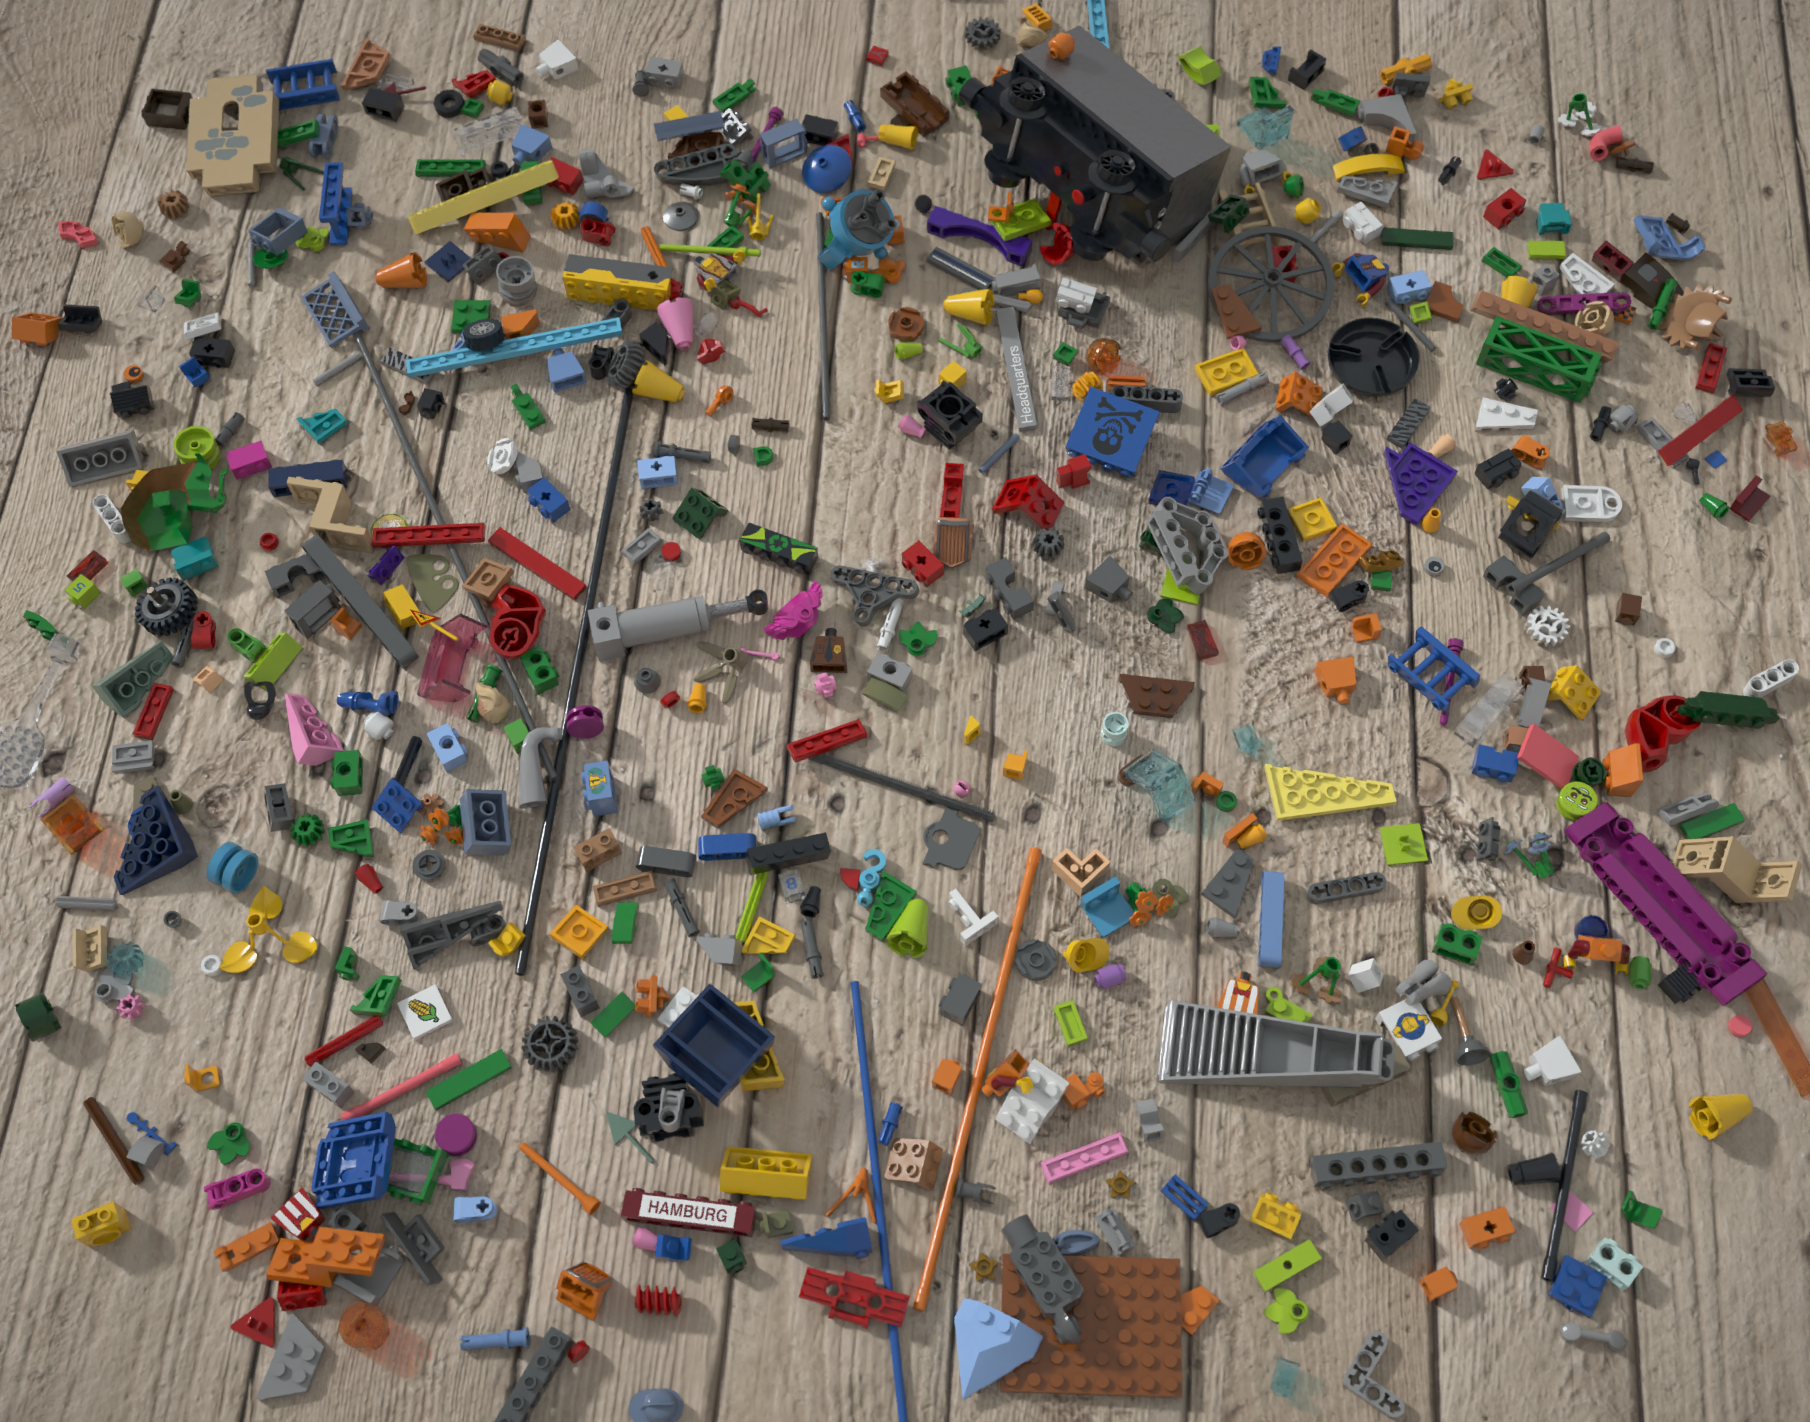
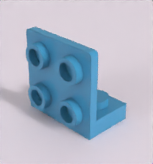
M1116 876L1081 897V908L1103 938L1129 923V918L1134 913L1119 891L1120 882Z

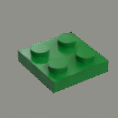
M454 300L451 325L452 334H462L463 329L474 321L490 319V300Z

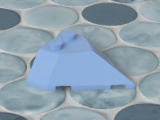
M964 1298L954 1318L963 1401L979 1389H984L1012 1372L1020 1364L1033 1359L1044 1337L1021 1321L980 1301Z

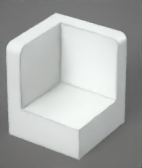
M1372 958L1352 965L1348 977L1356 991L1360 993L1380 986L1384 974L1376 960Z

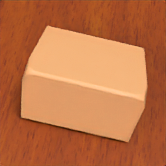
M208 666L193 678L199 686L209 693L223 682L220 675Z

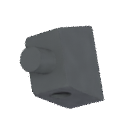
M1111 556L1086 578L1085 589L1108 602H1113L1118 596L1128 601L1133 594L1127 588L1130 579L1129 575Z

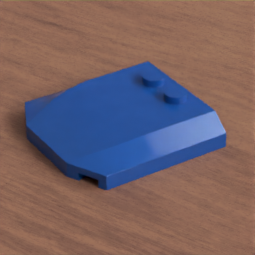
M381 1112L329 1123L327 1128H330L326 1139L321 1138L318 1144L311 1186L312 1192L316 1194L318 1203H315L316 1207L327 1209L380 1199L388 1188L396 1125L392 1114Z

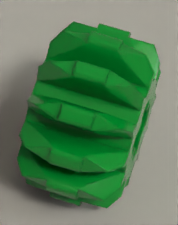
M307 812L305 817L299 814L298 820L292 819L294 825L289 827L291 831L290 837L292 840H295L297 845L303 844L304 847H308L312 843V845L316 846L315 841L322 840L321 834L325 833L324 823L317 815L311 816Z

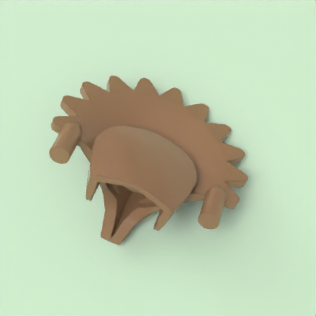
M1698 284L1694 291L1686 287L1683 296L1674 294L1673 299L1675 303L1669 304L1668 313L1663 318L1664 322L1661 323L1659 328L1660 330H1666L1662 338H1671L1669 343L1671 346L1680 342L1681 349L1689 347L1695 350L1699 349L1700 343L1692 340L1697 338L1720 341L1724 334L1717 328L1716 323L1721 318L1727 320L1728 315L1718 306V303L1721 301L1730 304L1732 297L1724 295L1723 289L1714 292L1712 284L1705 290H1703L1701 284Z

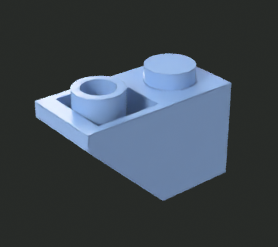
M1531 477L1521 487L1524 496L1530 490H1534L1557 506L1564 508L1549 477Z

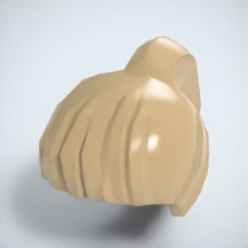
M480 682L477 683L476 692L479 697L477 708L479 714L491 723H499L506 719L510 710L507 698L498 692L496 688Z

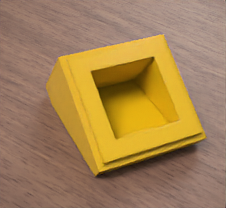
M972 716L969 717L964 732V744L966 745L981 734L980 723Z

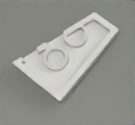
M1574 253L1560 265L1561 271L1577 294L1609 293L1614 288L1615 284Z
M1483 397L1475 431L1490 428L1491 430H1499V428H1510L1511 430L1533 429L1538 410Z

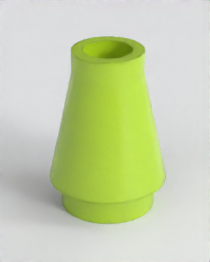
M899 342V344L895 345L897 359L904 360L922 354L921 343Z

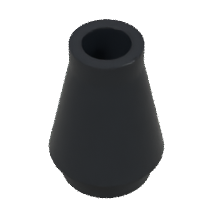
M811 886L807 895L800 905V912L803 916L814 918L820 912L821 889L819 887Z

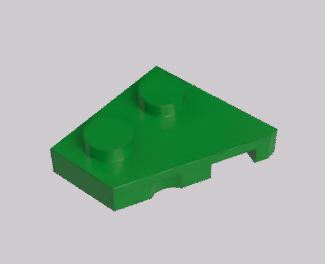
M1250 77L1249 86L1254 108H1286L1287 102L1285 100L1282 101L1278 97L1279 92L1271 85L1267 77Z

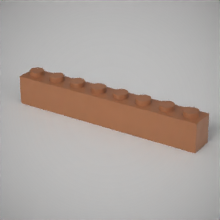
M1482 290L1476 295L1470 310L1493 320L1498 316L1602 354L1600 360L1606 363L1613 360L1620 343Z

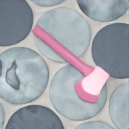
M465 1158L452 1161L450 1163L451 1174L440 1175L437 1184L448 1185L452 1191H466L469 1178L475 1166L474 1163ZM390 1173L388 1182L425 1183L428 1175Z

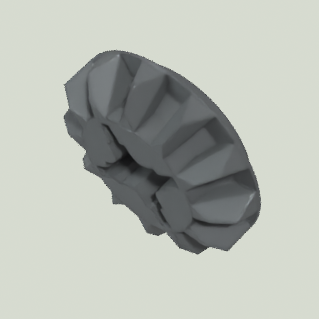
M436 850L422 851L413 861V872L417 878L419 877L424 881H433L437 876H441L442 871L445 870V860L442 854ZM427 859H429V861L432 864H434L431 866V871H429L427 868H424L427 866Z

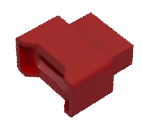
M1086 454L1068 459L1067 465L1057 468L1056 482L1059 488L1071 485L1072 489L1090 484L1087 473L1091 470V464Z

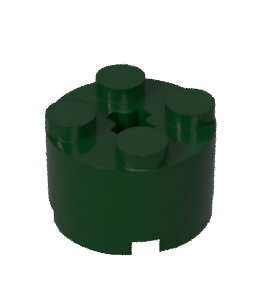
M44 992L15 1004L17 1014L24 1028L30 1032L28 1036L32 1042L62 1028Z

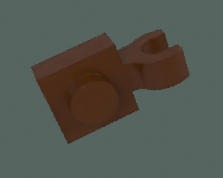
M180 241L176 246V250L170 249L159 262L162 266L175 273L186 262L184 256L188 255L191 250L186 247L187 244Z

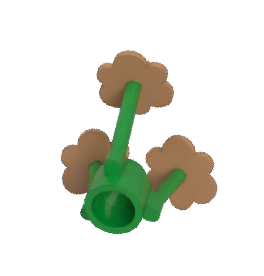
M1325 956L1323 959L1318 957L1313 965V972L1307 977L1303 974H1293V979H1291L1290 983L1297 993L1308 995L1310 993L1309 988L1311 987L1308 981L1317 974L1322 979L1332 978L1331 985L1327 987L1321 986L1318 997L1325 1000L1328 1004L1332 1002L1338 1004L1341 1001L1342 993L1335 986L1340 977L1338 971L1341 968V964L1335 957Z

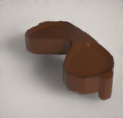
M412 391L404 394L407 404L398 408L399 412L403 415L408 414L414 404L415 397Z

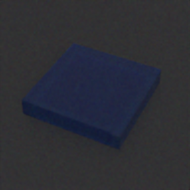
M1159 470L1148 503L1158 505L1164 497H1171L1176 502L1187 506L1195 483V477Z

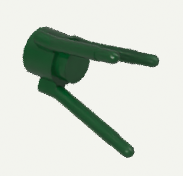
M283 157L279 164L280 168L284 170L283 175L288 176L302 190H305V188L291 175V173H295L298 170V167L324 174L323 170L304 165L302 162L289 157Z

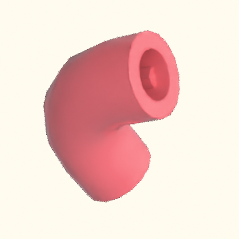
M1620 125L1607 128L1594 135L1589 142V153L1593 160L1601 161L1605 159L1608 155V146L1623 142Z

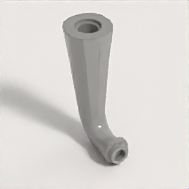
M557 726L536 728L529 732L523 741L519 774V808H536L548 804L538 744L543 740H551L554 743L562 740V730L557 728Z

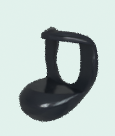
M269 681L247 682L244 685V694L248 702L246 707L247 716L254 720L263 719L271 711L276 697L275 687ZM265 685L268 692V700L261 704L254 702L251 696L252 686Z

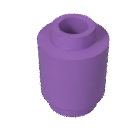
M1113 964L1096 970V975H1094L1097 987L1101 986L1103 990L1122 984L1127 979L1121 964Z

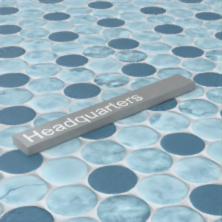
M1014 307L996 309V316L1018 430L1037 429V422Z

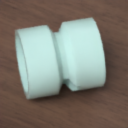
M1111 712L1103 719L1101 737L1105 744L1116 747L1125 742L1129 722L1124 714Z

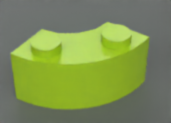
M1202 46L1192 48L1177 56L1187 75L1198 84L1206 85L1222 76L1220 66L1216 63V60H1212L1206 55Z

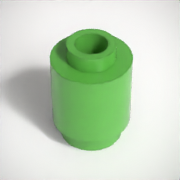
M1644 956L1632 958L1629 969V983L1634 988L1645 989L1646 986L1651 985L1652 964L1649 958Z

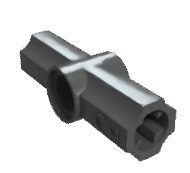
M484 48L479 52L478 61L488 67L495 77H503L513 85H519L522 82L523 72L512 66L505 56L499 57Z

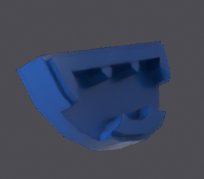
M1275 46L1273 49L1265 51L1262 56V66L1269 74L1276 76L1282 46Z

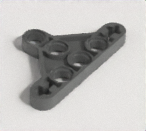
M836 566L831 571L833 581L838 585L847 586L857 605L853 616L860 626L869 625L875 611L898 598L914 599L919 595L920 591L917 583L910 579L846 566ZM841 572L844 574V576L837 578V575H840ZM856 575H861V581L854 583L853 578ZM877 578L880 580L877 586L870 585L873 579ZM892 582H896L897 587L893 590H889L888 585ZM912 586L914 590H910L908 593L906 589H910ZM867 596H874V599L871 603L864 602V599ZM861 613H868L865 620H858V616Z

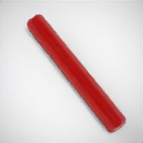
M374 1016L304 1057L307 1065L312 1067L315 1062L319 1063L383 1026V1021L380 1016Z

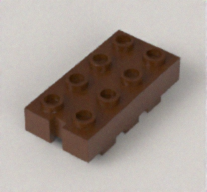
M907 71L896 77V83L893 84L890 81L880 88V97L899 115L909 121L911 126H917L918 133L923 137L950 120V111L941 104V101L935 95H931L930 91L924 85L922 86L918 79L913 75L911 76Z

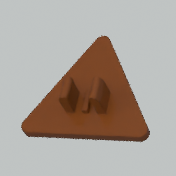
M1626 138L1622 143H1618L1609 149L1607 156L1614 154L1617 159L1618 156L1621 157L1620 151H1624L1625 156H1628V148L1635 146L1636 143Z

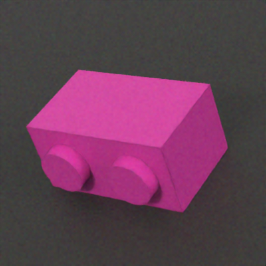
M262 441L226 452L231 471L236 480L272 468L267 450Z

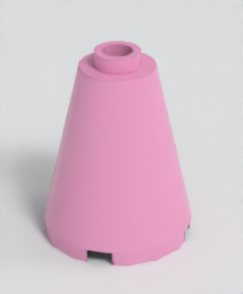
M676 298L675 302L670 303V300L661 303L657 308L658 315L675 347L682 351L690 349V346L693 345V304L688 298Z

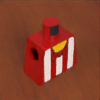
M303 1188L298 1190L271 1217L275 1223L303 1241L309 1236L315 1240L320 1225L325 1221L324 1215L316 1207L313 1198Z

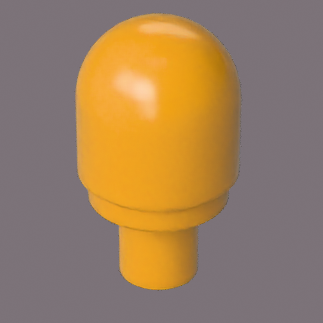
M1038 289L1026 290V293H1018V300H1026L1031 304H1038L1043 299V294Z

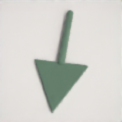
M606 1111L614 1145L626 1136L650 1163H654L653 1158L629 1134L636 1127L635 1121Z

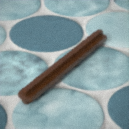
M89 1097L83 1102L84 1107L131 1182L135 1185L140 1184L144 1181L145 1177L135 1161L126 1158L129 1152L97 1101L93 1097Z

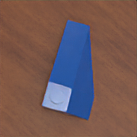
M866 1217L838 1223V1227L833 1230L827 1228L818 1229L813 1236L806 1233L780 1241L782 1250L844 1257L856 1256V1259L866 1258L869 1256V1253H873Z

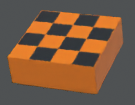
M1630 306L1626 311L1615 312L1614 320L1630 325L1636 307Z

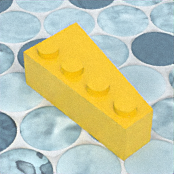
M755 1001L734 1002L764 1027ZM772 1047L740 1082L741 1092L783 1087L785 1080Z

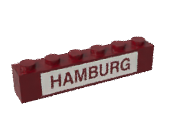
M632 1188V1191H625L621 1217L624 1221L753 1237L757 1211L755 1206H752L749 1202L731 1204V1201L726 1199H718L716 1202L709 1201V1198L704 1196H697L696 1199H692L680 1193H676L675 1196H669L663 1191L645 1193L644 1189Z

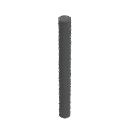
M1388 298L1385 304L1426 348L1433 352L1436 346L1391 298Z

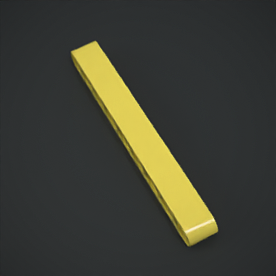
M552 160L546 161L408 216V219L415 234H418L558 179L559 176Z

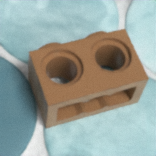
M610 828L573 847L586 872L622 854L620 846Z

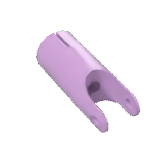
M62 776L36 798L28 808H31L40 800H48V808L38 816V818H41L72 793L75 788Z

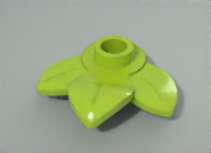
M315 227L306 228L308 232L303 235V238L296 241V245L299 248H310L317 252L325 247V239L329 236V230L326 227L319 231Z
M1276 1288L1274 1289L1276 1302L1270 1304L1264 1310V1314L1269 1320L1279 1323V1333L1289 1334L1295 1331L1298 1323L1306 1321L1309 1316V1308L1306 1303L1297 1300L1292 1291ZM1295 1308L1301 1310L1300 1316L1294 1314L1293 1310Z

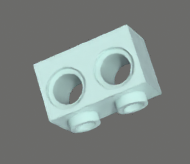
M1606 1237L1597 1244L1585 1261L1593 1269L1608 1277L1607 1280L1621 1291L1630 1286L1643 1268L1635 1256L1625 1253L1620 1249V1245L1616 1241ZM1602 1250L1608 1252L1610 1260L1603 1258ZM1620 1265H1624L1627 1267L1629 1271L1628 1275L1624 1274L1621 1271Z

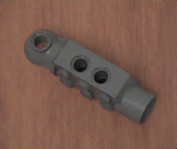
M1027 1214L1012 1220L1001 1231L1012 1248L1010 1263L1044 1319H1053L1055 1322L1052 1329L1060 1343H1082L1079 1336L1082 1334L1079 1324L1072 1314L1067 1316L1066 1313L1080 1303L1084 1289L1048 1232H1038Z

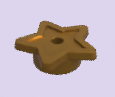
M1119 1171L1115 1178L1106 1180L1107 1184L1112 1188V1198L1118 1195L1126 1198L1130 1197L1129 1188L1134 1184V1180L1127 1179L1122 1171Z
M981 1253L976 1262L969 1264L976 1271V1281H980L984 1277L995 1279L993 1268L998 1261L990 1260L984 1253Z

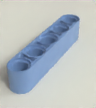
M1263 871L1259 967L1279 969L1281 967L1284 903L1283 872Z

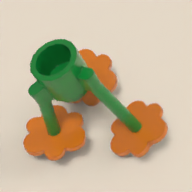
M737 183L736 186H730L737 189V192L730 191L725 193L726 199L730 200L731 204L723 221L726 225H732L735 228L737 225L742 226L744 220L751 213L756 215L757 206L752 202H744L741 191L750 194V192L745 191L746 187L743 184ZM744 202L748 211L740 219V214L734 210L737 203Z
M1137 882L1131 883L1126 888V894L1129 897L1128 902L1134 910L1133 916L1129 918L1131 926L1144 925L1152 917L1148 910L1152 911L1157 903L1158 905L1155 908L1157 915L1161 916L1164 912H1168L1172 908L1174 899L1170 894L1159 899L1154 895L1153 891L1142 888Z

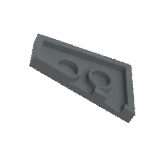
M1237 848L1201 895L1235 919L1254 859Z

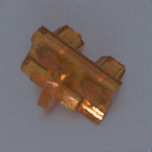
M1784 420L1775 424H1766L1765 429L1768 433L1766 436L1773 443L1776 456H1783L1797 450L1798 447L1791 435L1793 430L1791 427L1786 426Z

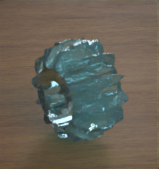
M122 941L120 946L114 945V950L108 951V966H110L113 973H117L120 977L125 973L130 976V973L133 971L138 973V968L143 967L145 956L138 944L134 945L131 941L125 944Z

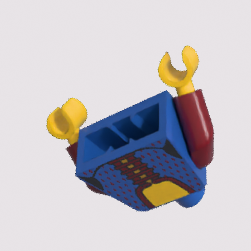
M1355 253L1343 260L1342 264L1334 263L1332 265V272L1335 271V277H1340L1342 269H1345L1362 292H1366V294H1360L1356 301L1358 303L1360 300H1363L1361 308H1364L1367 305L1368 298H1372L1384 286L1389 266L1387 263H1381L1375 255Z

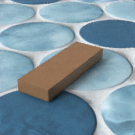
M651 870L593 886L597 906L599 907L656 892L657 888Z

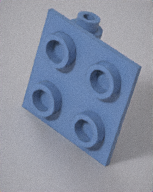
M1206 468L1198 473L1185 501L1220 515L1234 485L1213 477V471Z

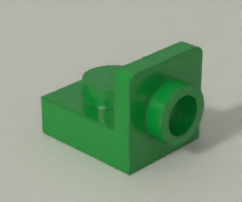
M344 946L335 966L339 977L346 981H351V979L358 981L360 977L355 970L351 969L354 968L357 962V954L353 948Z

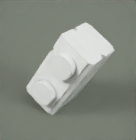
M1359 202L1354 207H1350L1344 213L1343 223L1345 227L1350 228L1354 232L1356 239L1361 240L1364 244L1381 235L1383 230L1382 223L1362 202Z
M1063 277L1055 303L1064 308H1074L1079 313H1089L1097 288Z

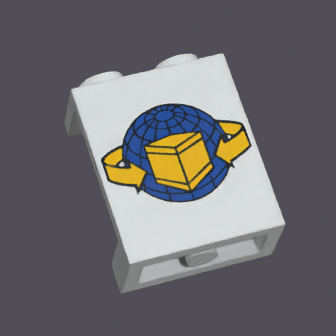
M1403 1000L1380 1011L1375 1018L1379 1026L1385 1024L1397 1046L1399 1045L1406 1060L1409 1062L1418 1059L1420 1053L1424 1051L1430 1053L1436 1050L1442 1040V1037L1420 1002L1409 1006Z

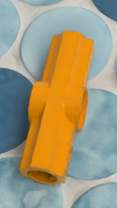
M1424 54L1410 60L1405 57L1400 59L1396 65L1381 70L1382 83H1392L1396 72L1417 74L1432 68L1430 55Z

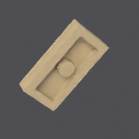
M879 157L869 179L868 187L885 191L896 161Z

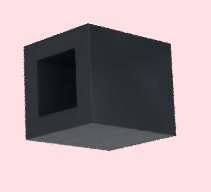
M1338 420L1324 427L1321 439L1336 454L1350 445L1353 435Z

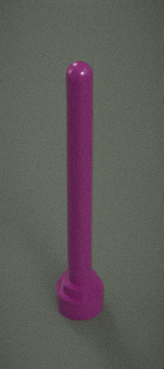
M771 108L769 121L763 132L772 129L774 124L782 119L784 112L780 108ZM760 137L752 150V163H754L761 150Z
M1451 638L1448 640L1447 648L1458 656L1463 651L1464 641ZM1454 672L1449 673L1446 677L1444 693L1454 685ZM1451 698L1448 700V702H1449V710H1450ZM1441 710L1440 724L1445 726L1448 723L1449 712L1445 714Z

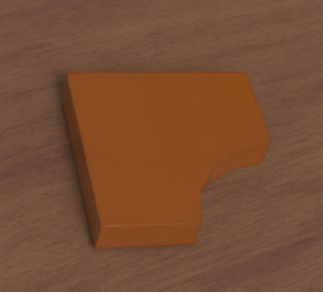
M1435 281L1427 299L1431 314L1458 323L1464 305L1457 302L1453 297L1452 286Z

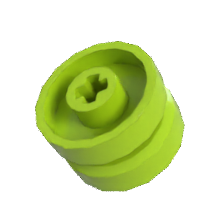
M188 427L178 433L173 441V448L181 464L198 461L194 454L198 453L202 455L212 470L221 459V451L212 432L205 427Z

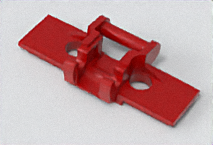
M807 1267L799 1294L801 1299L831 1307L829 1319H841L862 1325L864 1329L868 1328L870 1318L902 1327L910 1296L875 1285V1278L847 1270L844 1276L835 1275L811 1267ZM832 1284L837 1285L840 1289L838 1295L834 1297L827 1294V1288ZM873 1297L881 1298L882 1305L880 1308L873 1309L870 1307L869 1304ZM845 1302L861 1306L862 1309L866 1310L865 1317L839 1310L837 1305L838 1303L845 1304Z

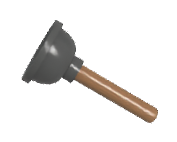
M1451 998L1450 1001L1462 1034V1043L1458 1047L1456 1061L1463 1066L1481 1063L1490 1057V1050L1470 1034L1459 998Z

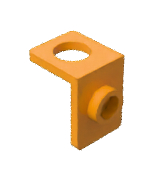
M189 1064L185 1065V1083L195 1092L220 1086L217 1066L196 1071ZM206 1073H213V1081L209 1084H204L202 1081L203 1076Z

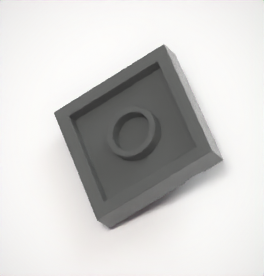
M1396 72L1391 88L1394 90L1395 95L1401 94L1402 97L1406 95H1412L1416 98L1425 96L1431 76Z

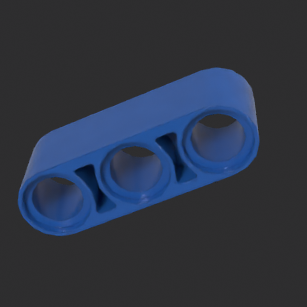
M752 833L700 836L698 838V858L703 861L745 859L747 849L757 847L756 835Z

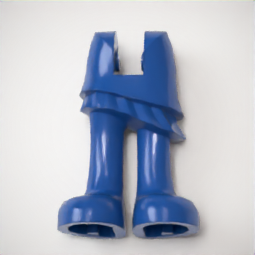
M397 691L383 693L380 695L379 700L373 699V694L370 692H344L337 697V704L342 708H349L353 711L366 709L383 715L394 714L399 703Z

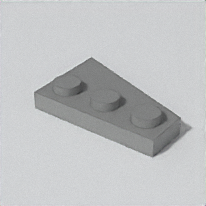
M1343 176L1337 192L1387 208L1398 182L1392 181L1389 184L1382 183V180L1377 179L1375 182L1366 181L1365 178Z

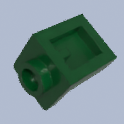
M736 1238L716 1248L727 1274L731 1272L736 1274L745 1268L744 1265L747 1264V1261Z

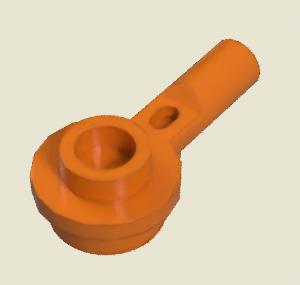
M723 385L718 389L712 405L705 411L709 417L712 416L722 403H728L732 400L733 388Z

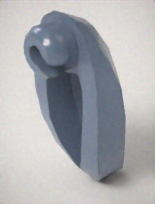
M1084 1230L1066 1231L1052 1239L1061 1254L1069 1256L1084 1254L1099 1245V1237L1092 1232Z

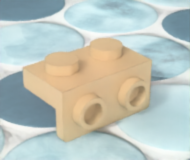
M99 925L87 931L73 930V968L92 972L107 966V927Z

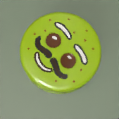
M1571 782L1565 785L1556 800L1557 809L1560 814L1574 822L1594 810L1598 804V797L1594 789L1582 782Z

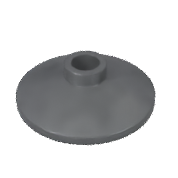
M676 202L666 208L663 219L670 229L683 231L695 225L698 220V212L690 203Z

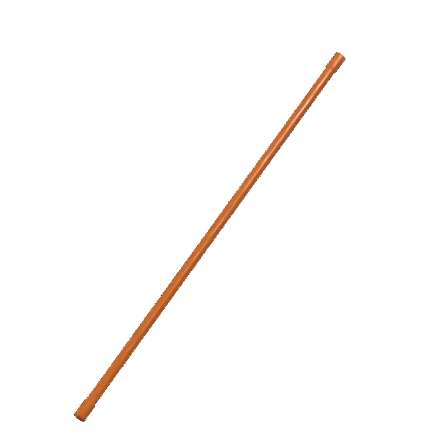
M1031 847L1028 854L1018 902L920 1285L917 1289L912 1308L916 1311H926L931 1282L1035 872L1042 850L1036 847Z

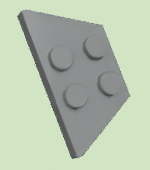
M294 1314L290 1315L256 1399L260 1401L275 1397H287L291 1394L308 1393L326 1350L325 1346Z

